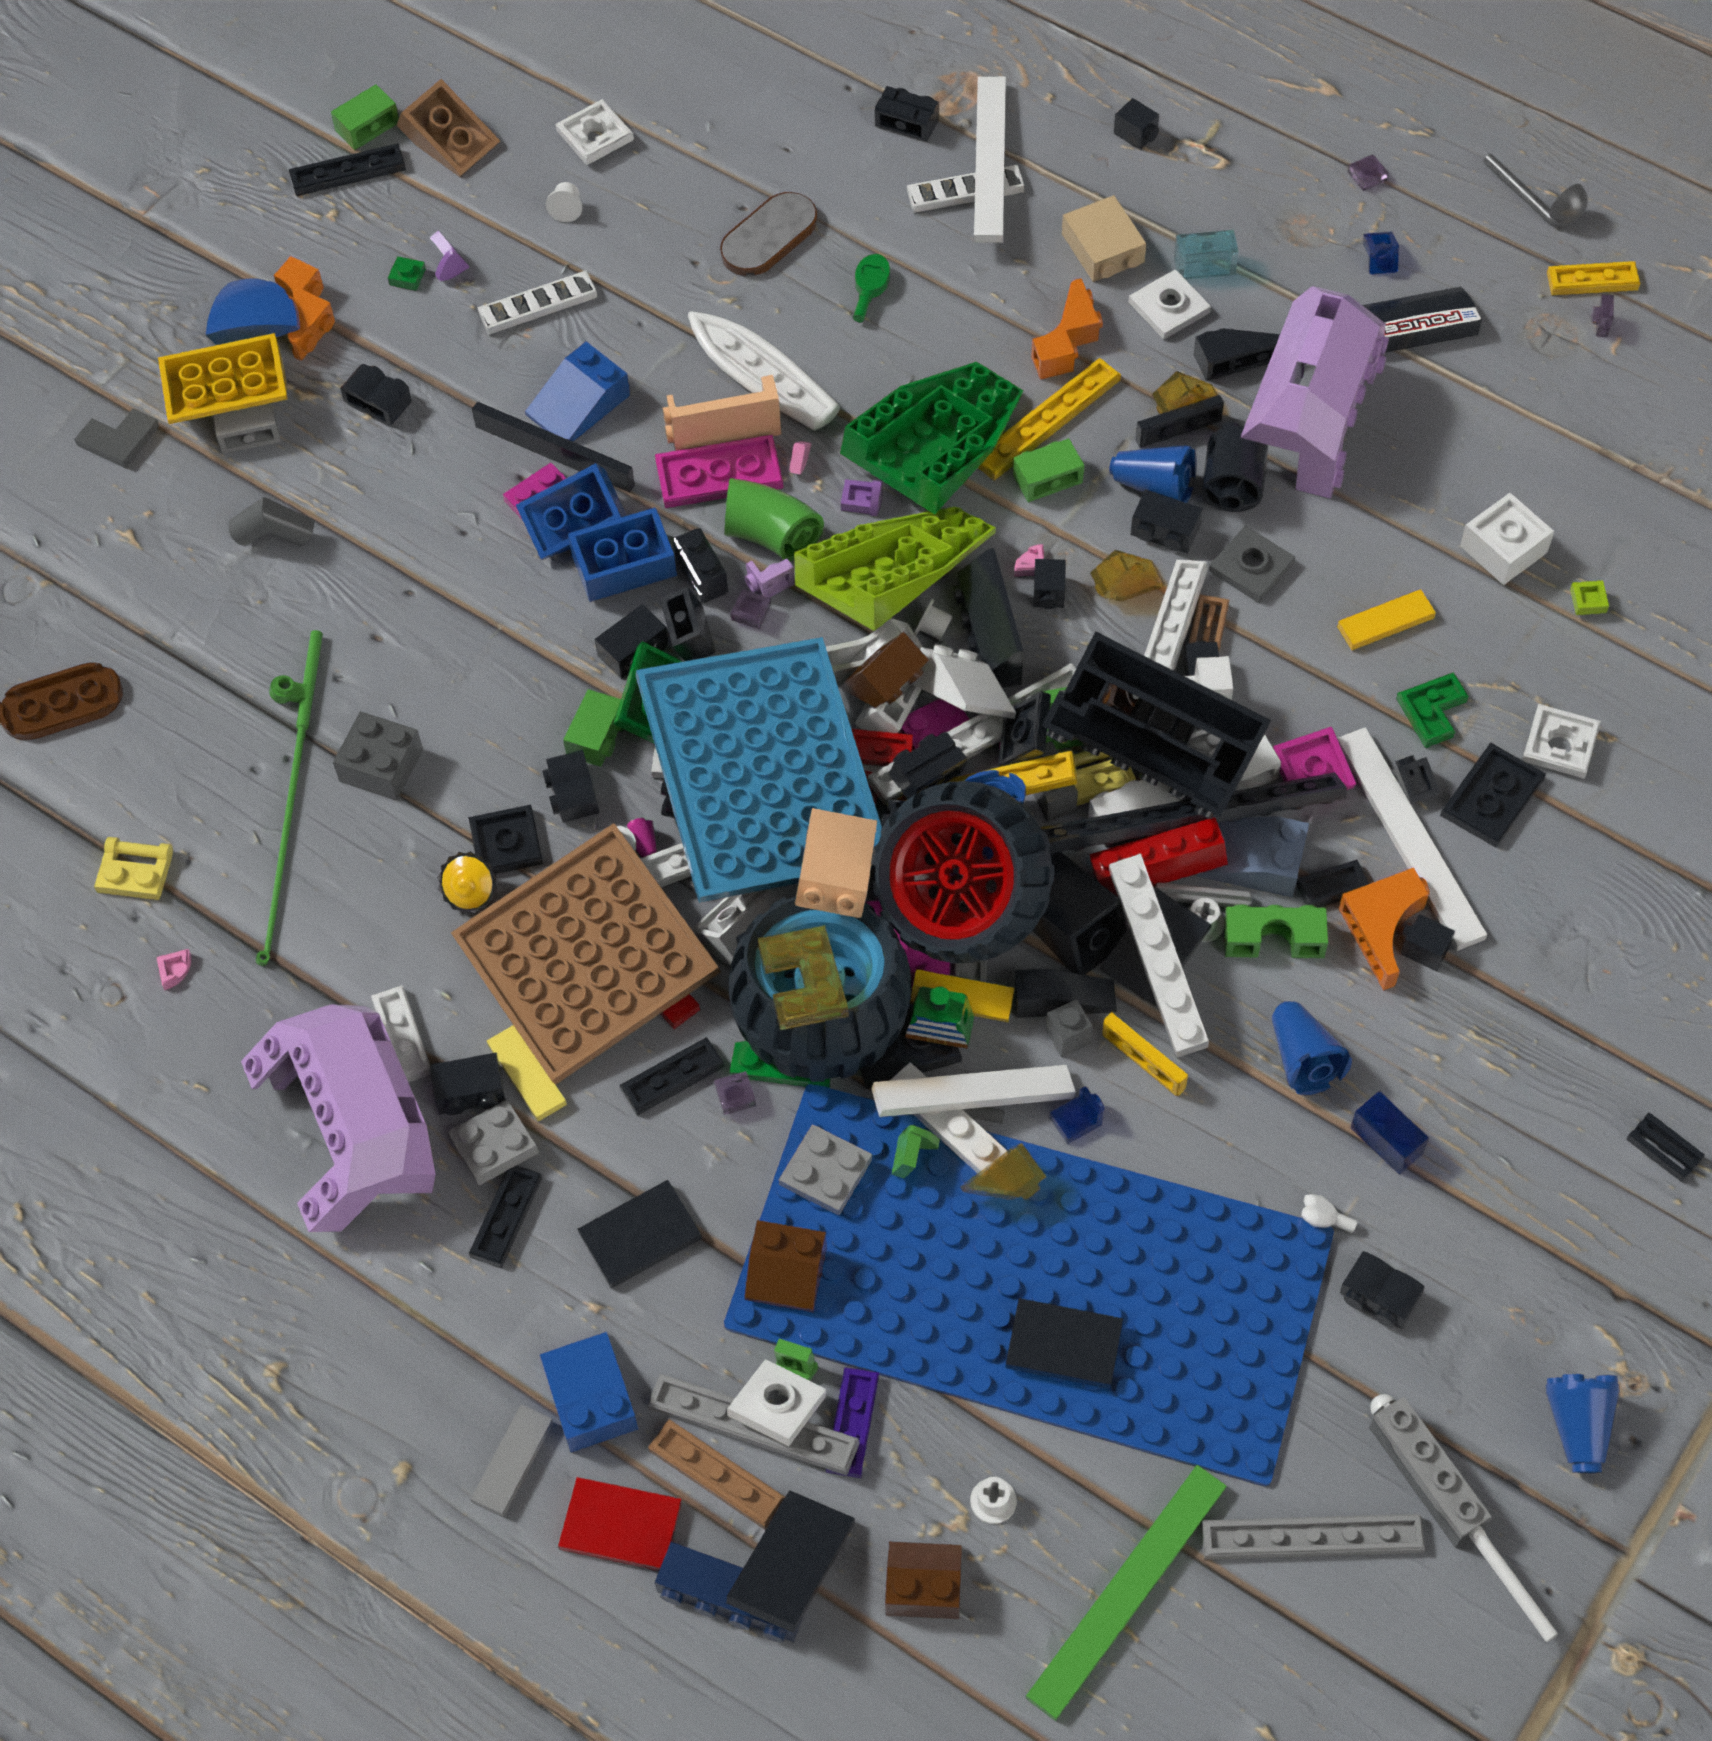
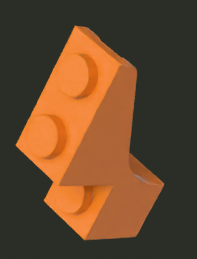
M290 256L274 274L276 284L287 291L286 294L297 306L300 329L288 333V339L293 345V356L297 360L302 361L308 353L315 349L317 342L322 336L332 329L335 318L330 302L319 298L324 289L319 269Z
M1082 278L1075 279L1070 284L1060 324L1050 333L1032 339L1031 358L1040 380L1074 372L1075 359L1078 358L1077 346L1099 340V329L1103 328L1102 316L1100 311H1095L1092 292L1090 289L1085 288Z

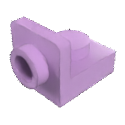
M788 559L771 564L762 572L759 571L753 561L746 563L747 575L745 576V582L750 591L753 593L757 592L763 601L795 585L794 567Z

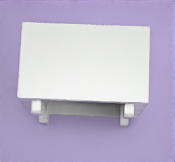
M1508 493L1465 525L1460 547L1499 582L1505 585L1548 553L1554 530L1514 495Z

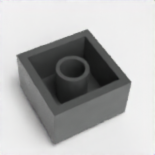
M360 711L333 761L339 782L397 800L423 751L419 732L417 729Z

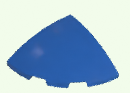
M258 278L233 281L221 289L213 302L207 321L206 336L215 345L275 333L276 337L300 329L299 312L295 302L286 294L287 291L272 281Z

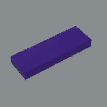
M844 1367L833 1430L858 1438L860 1443L847 1475L826 1469V1473L861 1479L879 1382L878 1372Z

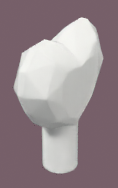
M1305 1195V1208H1303L1301 1215L1312 1227L1327 1228L1333 1225L1347 1232H1354L1357 1225L1356 1220L1338 1213L1334 1205L1322 1195Z

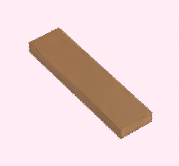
M670 1419L648 1446L649 1452L764 1530L770 1524L785 1498Z

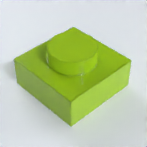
M1603 580L1572 582L1570 592L1576 615L1607 613L1609 603Z

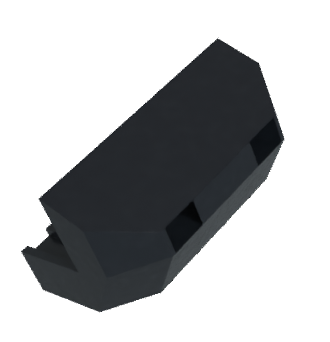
M1095 631L1066 690H1059L1042 726L1048 729L1046 735L1056 741L1067 743L1068 740L1073 741L1077 739L1083 742L1081 748L1095 756H1099L1100 752H1103L1112 757L1110 763L1118 768L1128 771L1129 767H1132L1141 772L1140 779L1154 786H1157L1158 782L1169 786L1168 793L1184 801H1186L1188 796L1191 797V803L1197 805L1194 811L1212 819L1214 815L1219 817L1223 815L1271 720ZM1113 684L1139 697L1131 714L1105 701ZM1196 727L1221 739L1213 755L1188 743Z

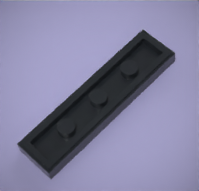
M399 143L292 168L289 169L295 195L300 196L405 171L406 168Z

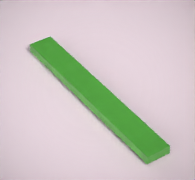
M1199 1465L1195 1466L1027 1693L1025 1699L1055 1722L1197 1530L1202 1520L1205 1519L1227 1487L1224 1483Z

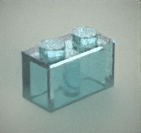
M1234 229L1176 235L1174 262L1176 270L1185 280L1236 275L1239 251Z

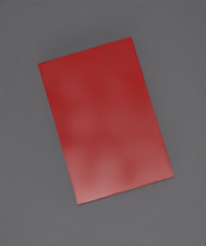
M576 1477L558 1548L567 1552L659 1571L668 1547L673 1541L682 1499Z

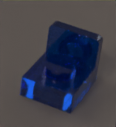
M1393 232L1363 234V246L1369 256V273L1371 275L1396 273L1399 262V244Z
M1084 1086L1079 1089V1096L1051 1111L1049 1118L1068 1145L1102 1126L1105 1107L1100 1097L1096 1093L1091 1094L1089 1089Z

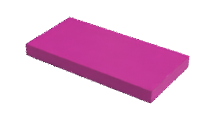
M773 435L655 454L665 508L727 498L730 478L756 482L775 489H783V479Z

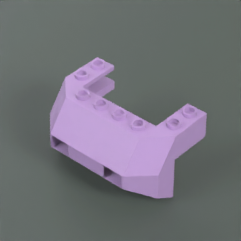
M1315 286L1310 287L1295 299L1291 305L1241 437L1299 452L1296 490L1331 499L1334 488H1340L1345 471L1342 469L1347 452L1342 451L1345 433L1348 426L1354 427L1358 409H1355L1357 403L1362 404L1364 400L1366 386L1363 385L1365 380H1367L1368 384L1373 385L1376 374H1382L1386 356L1382 355L1386 352L1389 337L1384 336L1386 324L1350 295ZM1307 364L1316 366L1309 387L1299 385L1301 378L1304 377Z
M331 1004L276 1022L242 1059L241 1063L252 1089H258L269 1077L274 1090H285L299 1076L334 1162V1166L297 1203L308 1232H341L378 1194L432 1193L436 1174L427 1125L378 1012L365 1006Z

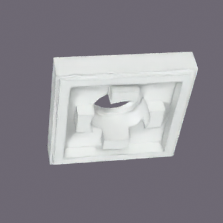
M603 99L555 124L556 131L586 165L634 140L632 131ZM598 131L603 133L595 137L596 141L588 140L587 135L591 132Z
M1176 269L1129 295L1128 300L1130 305L1163 340L1208 315L1211 311V306ZM1167 295H1174L1175 300L1179 303L1174 306H1168L1163 304L1161 300L1166 299Z
M1538 704L1522 760L1533 765L1585 779L1601 721ZM1552 738H1564L1570 743L1571 751L1566 752V750L1558 749L1554 746L1552 749L1548 742Z
M765 1359L727 1408V1416L789 1447L825 1399L826 1389ZM778 1390V1394L786 1396L789 1400L781 1405H773L765 1399L769 1396L770 1391Z

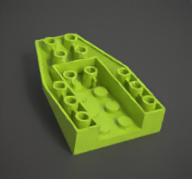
M956 506L940 509L935 515L928 511L860 524L847 532L835 534L827 540L810 544L807 548L794 552L795 585L871 630L876 631L994 535L996 527Z

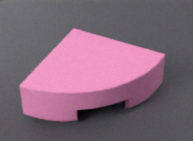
M799 441L794 444L789 468L790 473L801 474L810 453L811 443Z
M1043 544L1031 546L1027 552L1016 560L1014 577L1034 576L1035 559H1044Z
M189 949L156 957L164 990L179 984L189 972L192 961Z

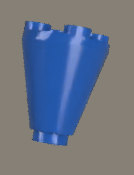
M1565 1374L1562 1377L1547 1378L1546 1394L1567 1462L1572 1464V1473H1602V1464L1606 1462L1620 1393V1385L1616 1375H1599L1596 1378L1584 1379L1583 1374Z

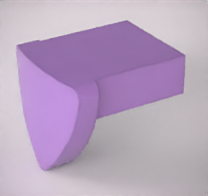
M439 230L430 237L444 255L435 273V276L440 281L452 279L469 268V265Z
M845 479L841 498V511L878 516L883 496L882 481L873 480V482Z

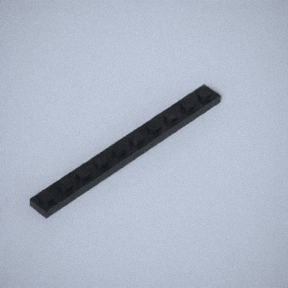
M1334 772L1237 790L1234 792L1221 817L1214 815L1217 823L1223 821L1235 822L1255 815L1267 816L1273 812L1287 809L1299 810L1304 806L1319 803L1331 804L1335 800L1347 798V787ZM1188 799L1186 801L1161 804L1040 828L1048 837L1051 846L1049 847L1051 856L1058 852L1068 850L1080 851L1086 847L1100 844L1112 845L1117 841L1132 838L1143 839L1149 835L1163 833L1209 818L1194 811L1197 805L1191 803L1192 799Z

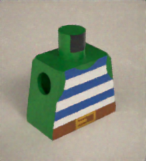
M919 987L911 1008L905 1038L968 1049L974 1015L967 995L948 991L944 987Z

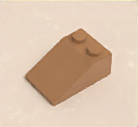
M442 79L437 81L401 112L397 123L401 131L418 148L459 177L465 174L500 143V140Z

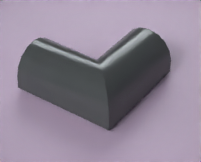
M263 497L229 520V533L231 538L242 546L251 545L267 533H271L301 547L311 538L315 520Z

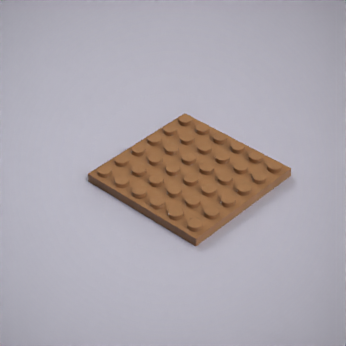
M614 823L451 932L555 1085L721 973L715 961Z

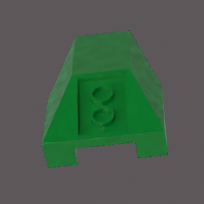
M977 361L899 386L845 426L840 454L935 515L994 451L1024 390Z

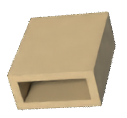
M1114 195L1063 214L1062 235L1093 282L1109 278L1116 273L1145 263L1146 242Z

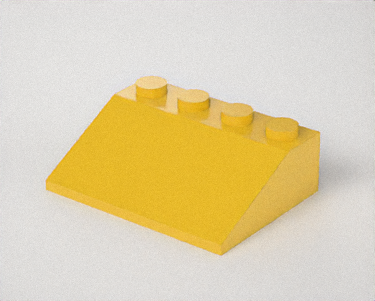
M275 333L158 357L169 424L288 400L285 370Z

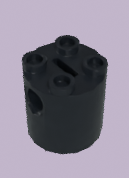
M1235 422L1224 423L1222 429L1215 431L1208 440L1202 494L1203 498L1211 506L1219 510L1243 512L1253 509L1262 500L1268 445L1242 438L1241 435L1244 427L1239 426Z

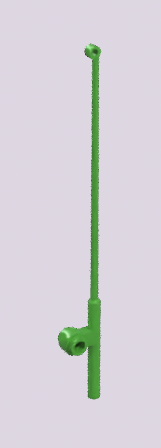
M313 630L310 634L303 683L294 682L289 676L280 675L272 680L269 688V695L276 703L297 702L299 703V710L296 722L298 731L264 951H260L256 956V963L260 966L267 965L270 959L305 732L309 728L323 633L319 630Z

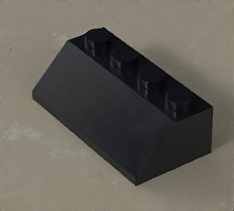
M991 548L957 572V585L953 586L955 603H961L963 610L960 611L962 628L968 629L970 636H967L968 650L977 653V659L989 665L1000 686L1007 688L1022 685L1024 650L994 548Z

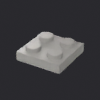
M508 1100L447 1131L450 1140L478 1186L539 1153L535 1142Z
M812 1124L779 1178V1185L840 1215L871 1163L872 1154Z

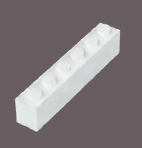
M1265 735L1235 791L1258 787L1278 779L1281 761ZM1215 749L1210 751L1209 754L1213 755ZM1133 780L1126 783L1120 789L1099 793L1091 799L1088 817H1097L1183 800L1168 793L1170 787L1161 782L1154 786L1144 780Z
M1141 854L1109 864L1111 878L1121 900L1125 917L1176 1058L1208 1048L1209 1040Z

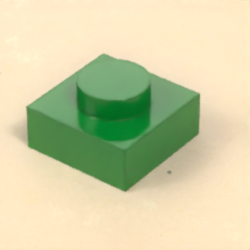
M397 256L388 276L389 285L417 291L426 271L425 262Z

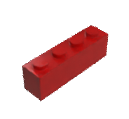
M1215 817L1089 854L1095 880L1117 897L1118 894L1110 875L1109 864L1138 854L1142 856L1153 887L1156 883H1168L1228 865L1225 842Z

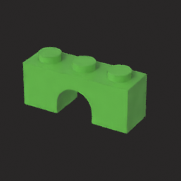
M1245 904L1226 907L1224 918L1225 957L1258 958L1261 939L1267 935L1276 934L1284 937L1289 942L1291 958H1325L1328 946L1326 908H1317L1313 905H1303L1299 908L1283 907L1281 905L1250 907Z

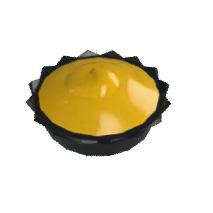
M471 851L467 853L458 852L455 856L448 857L447 862L441 865V873L437 876L440 883L438 890L443 894V901L449 903L452 910H460L463 914L468 912L476 914L480 909H486L488 903L494 900V893L497 890L496 875L492 870L491 864L486 862L483 856L475 855Z

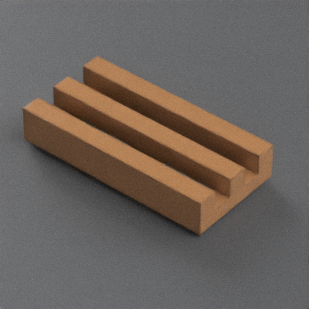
M1199 595L1189 643L1197 641L1204 603L1210 604L1202 641L1209 642L1216 605L1222 606L1215 642H1217L1218 650L1220 651L1229 599Z

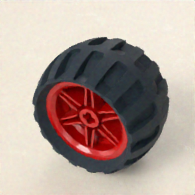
M968 781L948 782L927 788L906 800L889 817L881 829L880 840L873 849L871 864L874 865V879L871 880L873 896L878 897L883 909L880 914L900 935V940L913 950L928 955L932 959L952 963H974L997 957L1021 943L1033 931L1047 909L1050 901L1051 886L1054 882V865L1051 863L1049 851L1051 846L1048 837L1036 822L1034 814L1024 804H1021L1009 793L1001 789ZM954 833L962 835L959 845L954 844L952 841ZM986 846L990 847L993 851L991 859H987L982 852ZM929 852L936 861L935 865H930L926 862L925 858ZM960 867L959 873L963 875V878L956 880L957 874L953 872V868ZM990 880H994L997 884V889L994 893H990L986 888ZM932 886L940 887L936 899L932 898L929 894ZM962 900L970 908L967 913L962 912L960 909Z

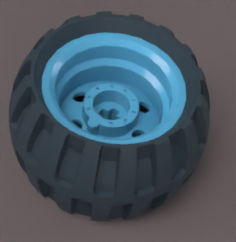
M784 897L774 902L768 911L764 914L760 913L750 923L734 952L729 975V998L735 1022L741 1035L749 1043L754 1053L766 1064L770 1065L772 1063L782 1074L792 1078L796 1076L810 1078L812 1082H825V1079L840 1077L845 1079L854 1076L859 1069L865 1066L869 1068L884 1055L886 1049L897 1039L905 1023L911 1000V973L906 952L890 923L883 916L879 917L873 907L866 902L862 917L856 918L799 907L795 905L796 897L787 900ZM848 972H851V973L855 974L854 976H851V977L846 976V975L848 974ZM790 973L793 978H786L785 976Z

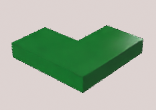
M1452 672L1398 692L1396 700L1423 746L1428 748L1454 738L1455 731L1443 711L1466 703L1469 696L1455 673Z

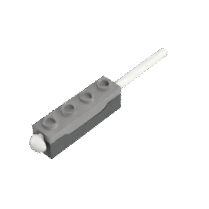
M1388 1394L1376 1396L1370 1406L1374 1417L1369 1429L1455 1548L1471 1539L1546 1642L1552 1640L1558 1633L1487 1537L1484 1530L1492 1516L1406 1398L1402 1397L1396 1401L1394 1397Z

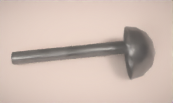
M1488 154L1483 160L1492 171L1545 221L1555 227L1566 226L1574 222L1584 214L1588 206V195L1581 184H1574L1557 197L1550 209L1493 154Z

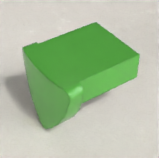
M914 1125L906 1127L898 1137L891 1175L905 1178L916 1168L919 1149H938L940 1139L932 1132Z
M780 1338L778 1339L774 1349L777 1360L776 1365L810 1381L819 1368L818 1363L815 1362L812 1349Z

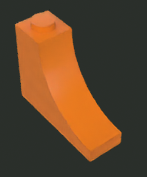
M1414 867L1342 895L1339 911L1383 991L1396 985L1400 972L1393 953V936L1409 917L1424 910L1428 895L1430 894L1426 880L1418 876Z

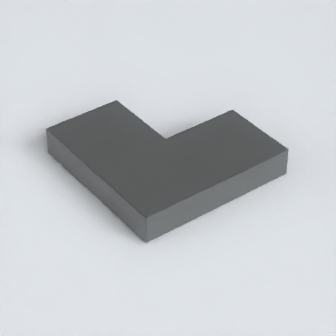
M133 408L116 429L91 418L74 440L77 446L126 468L160 425L156 418Z

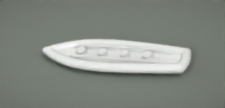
M693 311L688 313L692 331L709 358L722 371L752 393L761 392V377L773 375L779 397L780 411L814 431L830 423L838 414L840 405L791 359L761 336L744 326L721 317Z

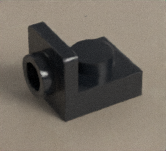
M1414 755L1395 761L1397 768L1391 771L1394 776L1396 775L1399 785L1410 804L1440 793L1427 757L1415 760Z

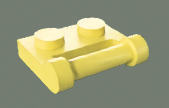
M1087 751L1074 754L1075 766L1078 767L1110 756L1103 752H1100L1099 756H1095ZM1111 760L1076 770L1078 784L1074 785L1078 791L1077 806L1090 802L1099 793L1112 792L1122 788L1126 783L1136 780L1131 767H1129L1128 771H1125L1111 764Z
M107 837L104 845V855L94 885L96 892L160 900L173 856L172 844L160 843L159 846L123 842L117 837ZM118 854L157 858L156 865L120 861L117 860Z

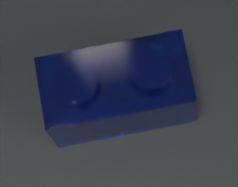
M1380 1091L1355 1111L1350 1127L1399 1175L1423 1155L1429 1137Z

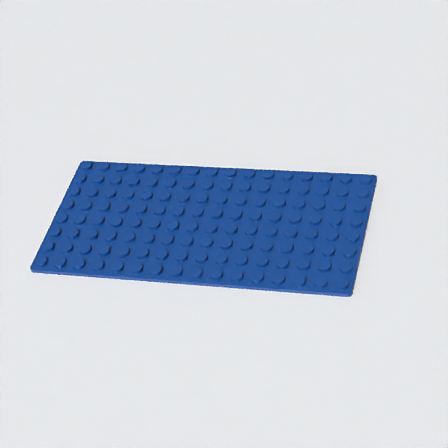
M810 1084L806 1086L759 1220L826 1232L827 1251L814 1312L744 1299L751 1250L750 1245L724 1320V1327L727 1331L775 1345L780 1338L811 1348L814 1356L861 1370L878 1372L881 1376L1191 1466L1199 1465L1205 1470L1260 1486L1270 1485L1334 1235V1229L1331 1226L1327 1228L1312 1227L1300 1217L988 1131L986 1132L1007 1150V1156L983 1178L941 1139L938 1149H919L916 1168L905 1178L891 1175L899 1135L909 1125L932 1132L913 1114L879 1117L875 1100L824 1086ZM812 1124L872 1154L871 1163L840 1215L779 1185V1178ZM1018 1299H1027L1123 1318L1111 1389L1005 1368Z

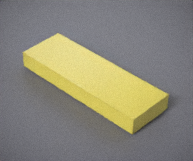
M514 1025L487 1040L488 1047L492 1053L497 1052L501 1067L537 1122L567 1105L565 1098L555 1083H552Z

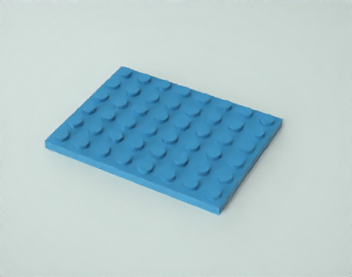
M823 637L636 670L637 683L699 903L799 883L812 808L877 820L874 847L878 844L882 826Z

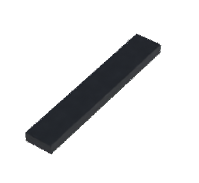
M476 402L472 408L475 427L579 472L596 463L606 470L613 486L629 493L635 486L632 466L483 403Z

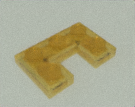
M825 925L758 938V947L765 974L799 967L805 987L773 994V1004L780 1030L849 1017L848 1005Z

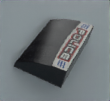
M1461 286L1362 305L1386 324L1384 336L1389 337L1385 353L1476 336L1479 334L1482 322L1474 302Z

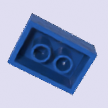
M656 507L568 533L571 554L589 602L677 576L675 556Z

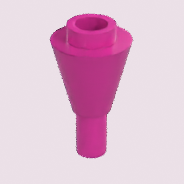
M637 818L630 821L627 827L634 834L636 851L641 858L656 853L653 821L645 820V818Z

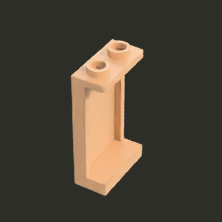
M773 375L761 377L762 391L680 407L675 406L673 395H667L668 407H662L665 424L667 425L665 426L668 444L674 443L675 451L766 435H781L779 397Z
M812 808L795 899L796 906L850 917H862L868 890L877 820Z

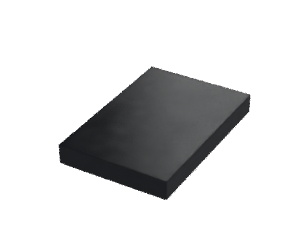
M1490 742L1444 806L1440 816L1497 848L1545 780L1546 773Z
M1156 888L1154 892L1183 968L1212 926L1209 922ZM1128 928L1099 969L1155 1007L1157 1003L1132 933L1130 928Z
M908 1009L905 1023L894 1043L886 1049L884 1055L869 1068L865 1066L859 1069L865 1089H869L873 1086V1082L890 1081L910 1062L922 1073L962 1062L960 1050L954 1046L905 1038L911 1009Z
M669 1180L658 1184L577 1229L578 1234L611 1289L702 1239L701 1233Z
M1019 1298L1005 1368L1111 1389L1123 1318Z

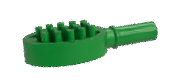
M871 254L864 257L855 270V288L859 293V300L853 320L858 323L864 321L872 298L880 296L886 290L890 281L889 262L880 254Z

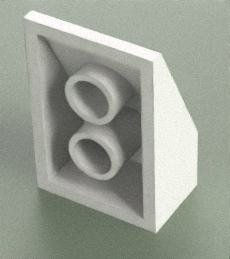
M935 645L934 649L921 647L920 650L929 661L921 668L924 673L912 683L913 685L964 711L1015 718L1016 712L988 664L977 659V653L959 649L957 654L953 653V649L941 645Z

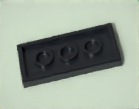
M789 1490L729 1591L726 1604L794 1633L851 1532L855 1518Z

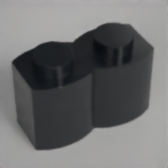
M361 364L340 388L344 402L360 412L367 413L375 420L387 426H392L412 402L409 387L403 380L387 377L380 368Z
M583 750L546 759L548 769L542 770L547 789L552 787L554 789L555 795L549 796L553 814L560 813L562 823L599 814Z
M1362 1251L1342 1283L1340 1294L1344 1296V1301L1351 1307L1358 1310L1364 1308L1373 1312L1375 1319L1382 1325L1389 1328L1395 1326L1402 1329L1422 1297L1425 1286L1410 1275L1394 1269L1380 1258Z

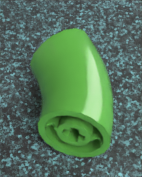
M730 478L725 513V536L756 543L774 552L783 560L788 559L789 561L795 560L794 552L818 542L823 532L824 520L819 513L807 504L767 485Z

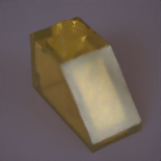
M1176 371L1152 393L1157 403L1156 409L1159 414L1218 395L1212 384Z
M1114 550L1090 572L1095 582L1097 593L1105 599L1109 598L1119 602L1160 589L1165 585L1152 560Z
M1020 1143L1011 1147L961 1185L960 1188L965 1193L1007 1200L1022 1197L1026 1200L1041 1189L1038 1183L1046 1178V1176L1024 1145Z

